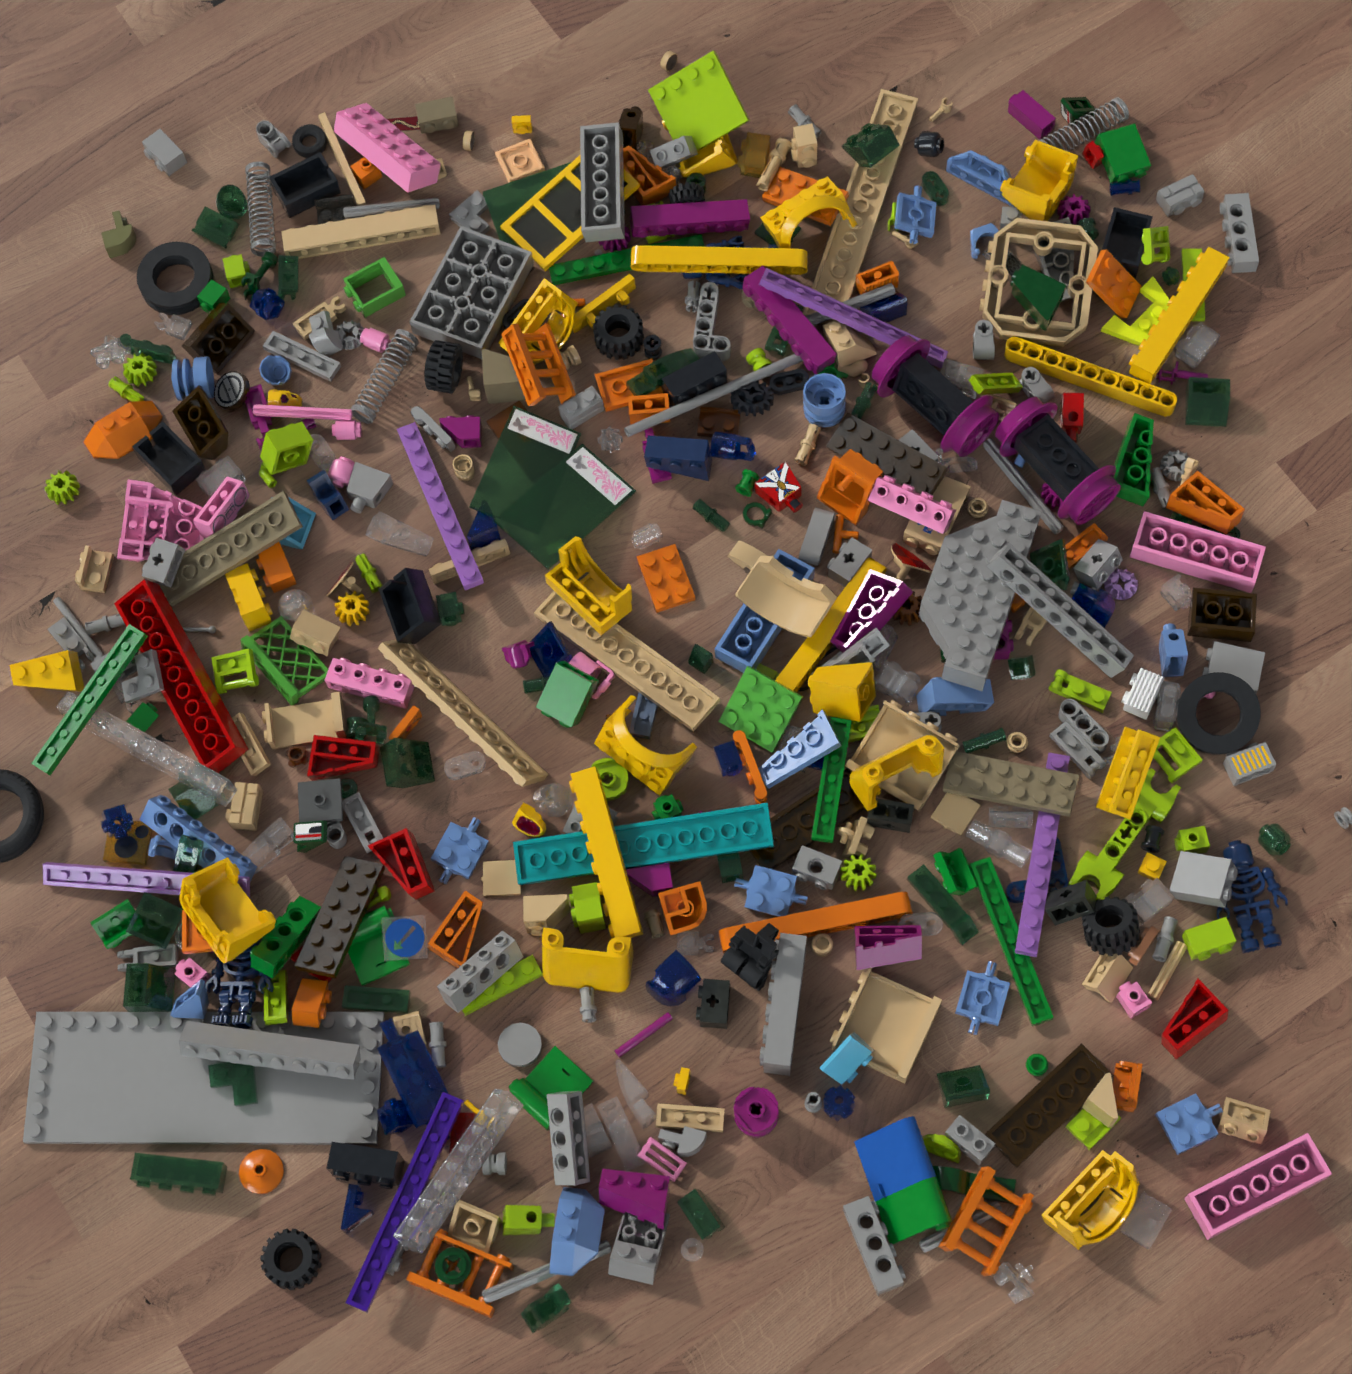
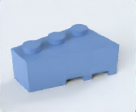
M935 677L916 695L919 713L932 711L939 713L940 716H946V712L959 710L960 714L986 711L994 703L990 679H986L983 691L943 680L941 679L942 677Z

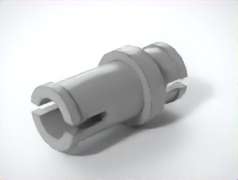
M694 281L688 283V293L685 297V309L690 312L691 307L692 312L698 311L701 287L698 281H696L695 288L693 287Z
M589 987L580 989L582 1005L580 1007V1014H582V1021L584 1023L586 1020L587 1023L596 1021L595 1013H597V1006L594 1004L593 987H590V990Z

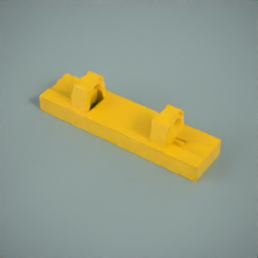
M629 273L576 312L572 329L573 333L575 334L587 324L593 329L596 316H599V312L602 310L606 311L607 307H612L617 302L622 306L628 305L630 303L628 294L636 289L635 278Z

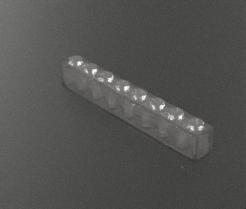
M494 1089L394 1233L393 1237L406 1249L421 1254L424 1252L524 1106L510 1091Z

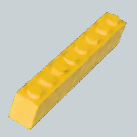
M1209 246L1205 253L1201 252L1196 259L1197 265L1195 267L1191 266L1186 275V282L1181 281L1177 288L1178 294L1176 296L1172 295L1167 304L1169 306L1168 309H1163L1158 317L1159 323L1157 325L1153 324L1148 333L1149 338L1147 340L1143 339L1138 348L1140 352L1138 355L1134 354L1130 359L1129 365H1131L1129 374L1146 383H1152L1226 269L1230 257Z
M594 766L571 773L572 780L569 781L572 793H576L577 801H574L577 813H581L583 821H580L583 834L587 833L589 840L585 842L589 855H593L594 862L591 863L594 875L598 874L600 882L597 883L600 896L604 895L605 903L602 906L605 916L610 917L611 924L608 925L611 937L621 936L630 938L643 935L599 770Z

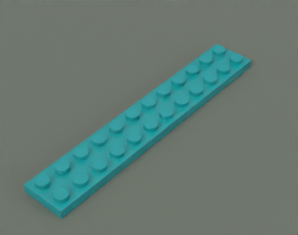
M768 803L614 826L626 869L774 847ZM580 831L513 842L518 885L594 874L591 863L594 862L593 855H589L585 843L589 841L587 833L583 834Z

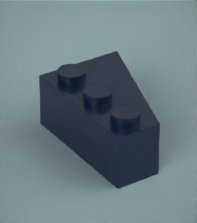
M648 435L644 454L647 467L709 481L712 456L708 440Z

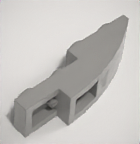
M875 628L842 653L840 651L820 667L873 663L875 661L874 657L890 645L880 631Z

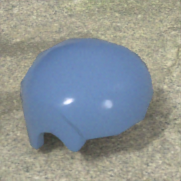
M268 355L261 361L259 367L261 377L271 385L285 384L290 379L292 373L290 363L282 356Z

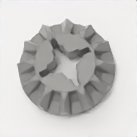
M351 320V322L343 321V324L340 326L337 325L336 331L339 332L343 349H355L362 344L360 336L364 328L360 323ZM352 331L353 336H352V337H351V336H347V337H346L345 332H349V333H350V332Z
M1179 450L1169 451L1163 456L1160 468L1165 477L1173 481H1182L1180 477L1182 474L1184 475L1185 463L1189 457L1187 452L1182 453ZM1174 460L1177 463H1182L1180 469L1177 466L1173 467Z

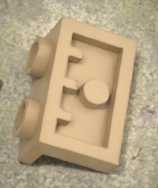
M85 546L84 552L80 554V568L75 574V581L81 590L105 593L114 559L113 553L94 551L90 546Z
M1226 1097L1217 1131L1262 1144L1267 1132L1271 1110Z

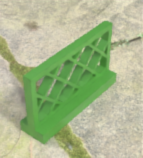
M280 616L252 636L246 635L240 639L242 650H253L255 665L288 703L293 706L299 702L300 697L325 681L329 669L310 648L298 644L297 649L285 648L286 640H291L292 628ZM280 624L285 628V634L273 633V629ZM260 637L269 638L268 646L259 645L256 640ZM272 638L284 639L283 646H271ZM270 651L281 652V659H271L269 657ZM284 653H295V662L284 661ZM299 654L309 655L310 663L298 662ZM282 665L294 666L293 674H284L282 672ZM297 667L309 668L308 676L296 675ZM312 668L321 669L324 674L320 677L311 676ZM295 680L307 681L306 686L301 690H298L294 685Z

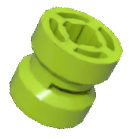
M756 348L746 356V361L749 365L753 366V371L772 364L770 359L765 357L766 353L762 348Z

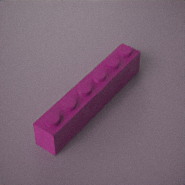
M747 199L631 206L630 209L632 237L640 238L657 235L663 237L675 234H704L707 232H741L748 230L750 223Z
M761 266L744 278V293L754 300L755 306L760 312L763 311L770 325L778 329L781 338L784 341H788L794 354L800 356L804 361L805 367L809 371L812 370L815 375L835 362L836 352L791 299H787L759 285L766 270L764 266Z

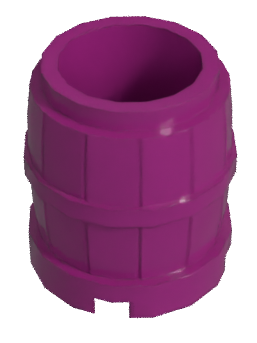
M749 1087L741 1091L736 1097L734 1104V1118L738 1128L745 1135L752 1138H761L771 1133L777 1125L779 1118L778 1102L774 1094L763 1087ZM755 1105L757 1107L761 1105V1114H751V1106Z

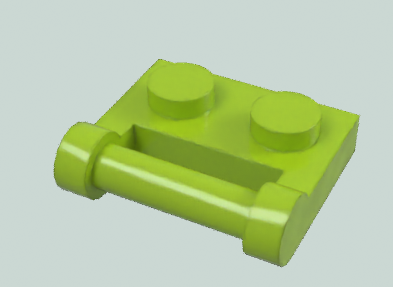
M1169 227L1144 228L1142 234V242L1144 244V254L1141 257L1142 263L1150 265L1157 261L1161 263L1168 262L1170 259ZM1160 247V252L1155 254L1154 248Z
M244 649L211 657L218 694L227 693V690L249 685L250 687L259 685L252 649ZM243 672L247 673V678L230 682L224 681L226 676Z
M1176 727L1160 737L1153 756L1154 760L1168 775L1167 779L1171 784L1199 765L1203 760ZM1160 747L1167 752L1179 769L1175 771L1158 751Z

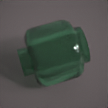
M1266 824L1259 830L1258 843L1268 854L1280 856L1289 850L1291 837L1279 824Z

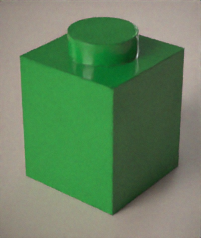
M212 279L197 296L200 308L206 313L211 312L218 303H228L231 299L227 288Z
M142 702L126 720L125 724L142 736L159 716L156 713L158 710L151 703L145 704Z

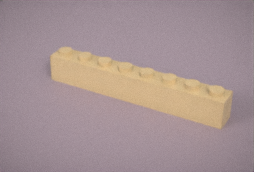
M435 204L423 205L417 208H405L394 212L387 211L382 214L366 215L359 218H347L336 222L329 221L325 224L308 225L307 227L290 228L281 231L287 261L441 234Z

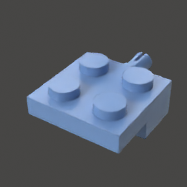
M1195 1093L1157 1112L1155 1115L1176 1154L1179 1155L1217 1137L1219 1133L1212 1123V1117L1222 1113L1223 1110L1222 1107L1220 1108L1219 1103L1206 1109Z

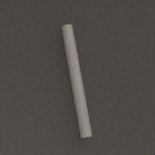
M60 597L53 600L54 604L86 643L94 656L97 657L103 654Z

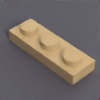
M239 712L232 719L249 749L241 758L251 776H257L269 767L271 763L245 715Z
M658 1104L656 1127L684 1130V1126L701 1131L723 1132L725 1108Z

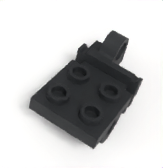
M768 923L755 934L750 929H747L746 926H743L730 939V948L724 953L721 963L759 992L765 985L773 962L772 960L779 952V950H775L777 943L774 941L779 930Z

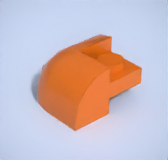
M700 881L658 893L670 935L691 930L699 926L704 920L707 912V903Z

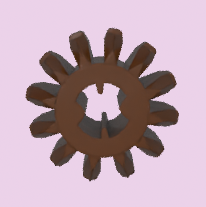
M913 591L893 615L894 621L900 619V625H903L905 621L909 626L912 625V621L918 623L920 620L921 595L915 597V592Z

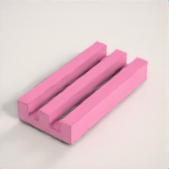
M652 1137L648 1138L647 1143L644 1144L641 1152L637 1155L664 1176H670L672 1182L676 1181L687 1164ZM650 1146H655L680 1166L677 1168L652 1150ZM646 1152L674 1171V1175L646 1156Z

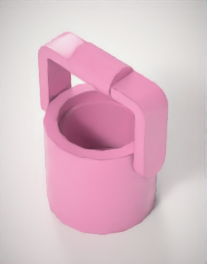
M582 652L577 653L569 662V664L596 679L602 668L610 673L591 698L593 699L599 698L611 685L610 682L615 677L611 669L599 660L594 662Z

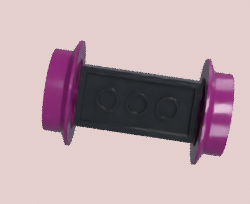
M910 335L901 337L882 354L872 371V379L879 384L877 389L878 395L885 398L896 393L944 435L940 444V450L943 453L954 451L960 457L969 455L987 439L999 420V413L992 408L993 397L987 394L973 402L971 398L967 397L956 385L951 383L926 360L930 350V342L927 339L916 341Z
M1038 397L1029 398L1015 407L999 424L995 432V437L1002 443L999 453L1003 457L1019 453L1063 501L1058 509L1057 516L1060 519L1070 517L1077 525L1085 524L1100 514L1119 493L1121 485L1114 479L1116 467L1114 465H1107L1099 469L1053 420L1058 409L1054 402L1044 404Z

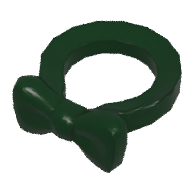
M752 502L745 506L743 519L747 524L752 526L759 525L763 529L772 514V509H766L761 503ZM753 507L760 508L764 514L763 519H749L747 516L748 510Z

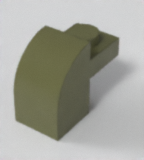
M120 210L112 212L116 228L101 232L104 246L110 259L128 253L136 242L135 231L132 225L128 223L127 218L122 217Z

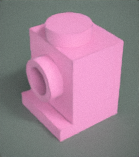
M190 957L187 960H181L175 967L177 971L174 974L189 988L201 979L206 984L211 978ZM193 969L192 974L187 975Z
M1128 981L1119 987L1120 992H1118L1116 998L1131 1019L1150 1008L1152 1001L1148 999L1137 981L1133 984ZM1135 993L1137 999H1132L1130 994Z

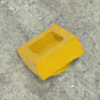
M531 115L512 116L513 133H532Z
M1147 852L1137 873L1158 882L1167 861Z
M681 1067L680 1073L675 1075L673 1086L677 1087V1094L686 1095L691 1075L688 1068Z

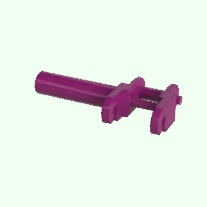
M1176 361L1175 368L1172 371L1162 370L1163 367H1161L1157 373L1159 376L1156 377L1158 383L1162 380L1169 381L1172 385L1176 381L1174 379L1176 377L1207 382L1208 374L1178 370L1179 361ZM1162 373H1168L1172 375L1171 377H1164L1162 376Z

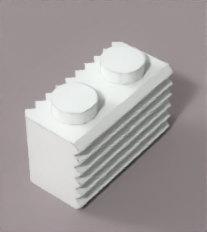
M1140 668L1139 673H1134L1129 683L1132 685L1131 691H1126L1121 702L1124 703L1123 710L1147 720L1164 677Z

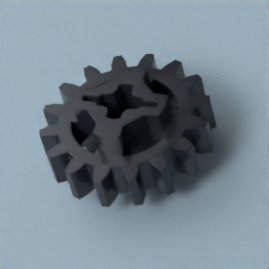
M758 380L731 392L730 403L733 404L734 410L738 409L739 414L745 412V416H748L752 413L756 417L757 413L763 415L764 410L770 411V406L774 404V392L771 386L766 387V382L760 384Z

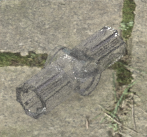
M976 819L971 823L965 835L984 846L985 850L997 858L1003 857L1021 868L1026 864L1032 852L1013 841L1012 837L1006 832L999 829L994 830Z

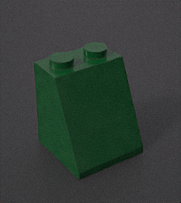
M1022 264L1020 270L1016 269L1012 275L1011 293L1042 330L1046 331L1064 297L1066 284Z

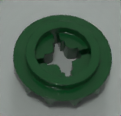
M447 1248L438 1255L435 1261V1272L438 1278L448 1285L460 1284L467 1279L471 1272V1259L460 1248ZM448 1259L453 1263L458 1261L457 1266L460 1273L454 1270L448 1272L450 1267L446 1260Z

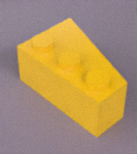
M248 563L226 573L225 576L234 595L235 602L239 607L240 615L249 632L270 624L272 620L269 615H272L273 612L269 603L265 604L262 599L266 595L262 586L258 587L255 582L259 580L255 569L250 570Z
M66 650L9 665L13 685L78 692H82L85 688L78 654L74 651Z

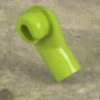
M262 462L259 476L269 488H273L276 486L277 481Z

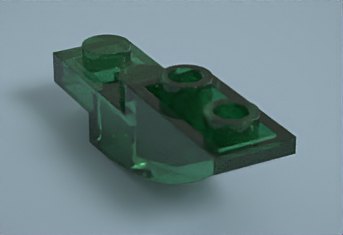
M691 348L671 353L643 367V372L626 381V386L634 396L647 395L663 385L662 378L695 362L699 357Z

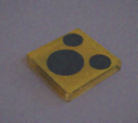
M110 819L103 855L104 862L147 865L152 829L142 821Z

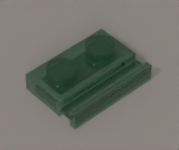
M205 206L192 231L226 249L239 224Z

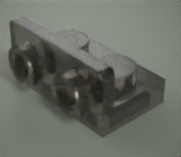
M343 194L338 197H323L314 200L318 225L329 221L345 220L343 209L356 206L353 195Z

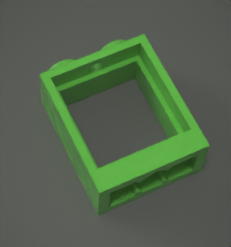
M385 257L343 279L345 294L348 298H353L354 302L352 303L358 313L362 312L365 318L406 296L403 284ZM383 274L392 289L364 304L355 289Z

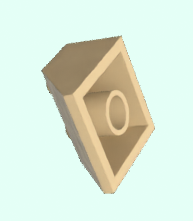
M837 320L823 325L824 339L836 352L835 361L839 368L877 355L876 350L865 333L858 332L856 329L841 324Z
M567 894L523 896V922L527 933H531L533 936H542L543 927L554 928L571 911Z

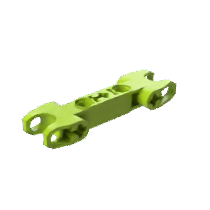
M1150 768L1132 817H1138L1142 822L1134 823L1132 819L1124 818L1098 856L1088 850L1078 862L1068 886L1089 880L1098 887L1096 900H1104L1105 897L1110 896L1124 877V874L1115 868L1151 817L1160 823L1165 820L1181 787L1176 784L1167 793L1160 794L1155 792L1151 787V781L1156 771ZM1128 829L1130 831L1128 837L1122 839L1121 836L1123 837ZM1114 850L1118 856L1111 857L1107 851Z

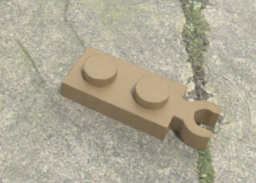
M338 296L334 297L331 300V304L327 305L326 302H323L293 322V326L302 338L306 340L309 338V334L312 333L310 317L325 310L329 312L331 322L337 319L336 313H343L346 310V306L344 303L341 306H336L341 301Z

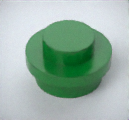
M1032 1054L1026 1061V1069L1033 1076H1042L1048 1070V1061L1041 1054Z

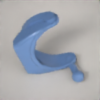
M989 223L970 231L971 256L973 259H978L980 249H976L977 240L984 236L994 237V234L999 231L994 224Z
M156 835L151 839L148 849L149 856H164L182 863L189 861V857L167 840L162 839L160 835Z

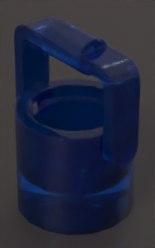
M716 431L711 440L710 453L713 458L753 461L756 449L751 438L741 437L739 434ZM741 445H747L748 453L740 452Z

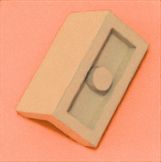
M1100 955L1082 985L1088 990L1098 992L1107 1002L1111 1003L1119 992V987L1124 984L1131 973L1133 966L1122 955Z

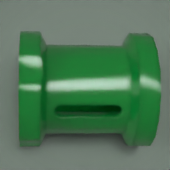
M743 470L741 481L735 486L736 491L741 495L751 496L753 493L752 488L760 478L759 475L751 470Z

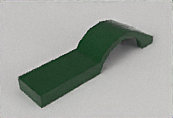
M933 1166L941 1190L956 1192L965 1196L977 1176L975 1173L961 1169ZM993 1176L995 1178L994 1181L1015 1193V1179ZM986 1189L982 1196L984 1200L1013 1204L991 1189Z

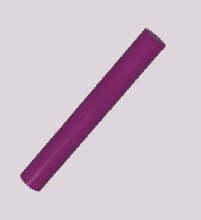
M667 1012L614 1052L620 1058L673 1019L672 1016Z

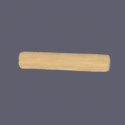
M1177 941L1148 993V996L1153 1000H1159L1187 949L1185 943Z

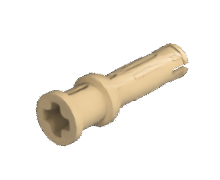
M778 138L775 143L776 147L769 154L770 160L757 182L758 188L762 191L768 190L779 166L784 164L787 153L792 149L791 142L785 138Z

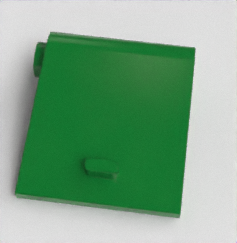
M385 905L364 915L348 951L362 986L410 965L407 957L393 954L386 945L385 934L392 921L395 920L391 908L386 909ZM394 940V950L403 949V947L400 946L401 941H399L397 944V942Z
M554 1046L526 1078L520 1080L516 1078L509 1085L510 1091L508 1094L548 1131L550 1130L547 1094L562 1091H582L583 1094L594 1081L561 1050Z

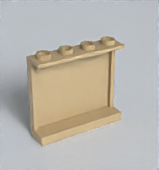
M885 700L883 702L884 706L853 757L847 761L845 767L854 771L909 741L926 735L936 737L944 747L941 774L932 778L930 773L926 771H921V773L917 774L911 766L878 784L881 789L902 802L913 804L914 809L920 812L960 747L956 743L958 739L949 733H946L944 736L938 732L939 728L930 722L924 724L919 721L921 718L919 715L912 711H909L907 714L901 710L902 705L893 700L890 703Z
M868 968L867 972L862 971L859 977L858 984H860L858 991H853L848 1003L851 1006L849 1010H844L839 1020L842 1025L839 1031L835 1030L830 1039V1042L833 1043L832 1050L835 1051L850 1034L855 1032L874 1050L870 1054L873 1059L866 1066L905 1084L938 1013L942 999L936 996L933 999L876 974L872 972V968Z

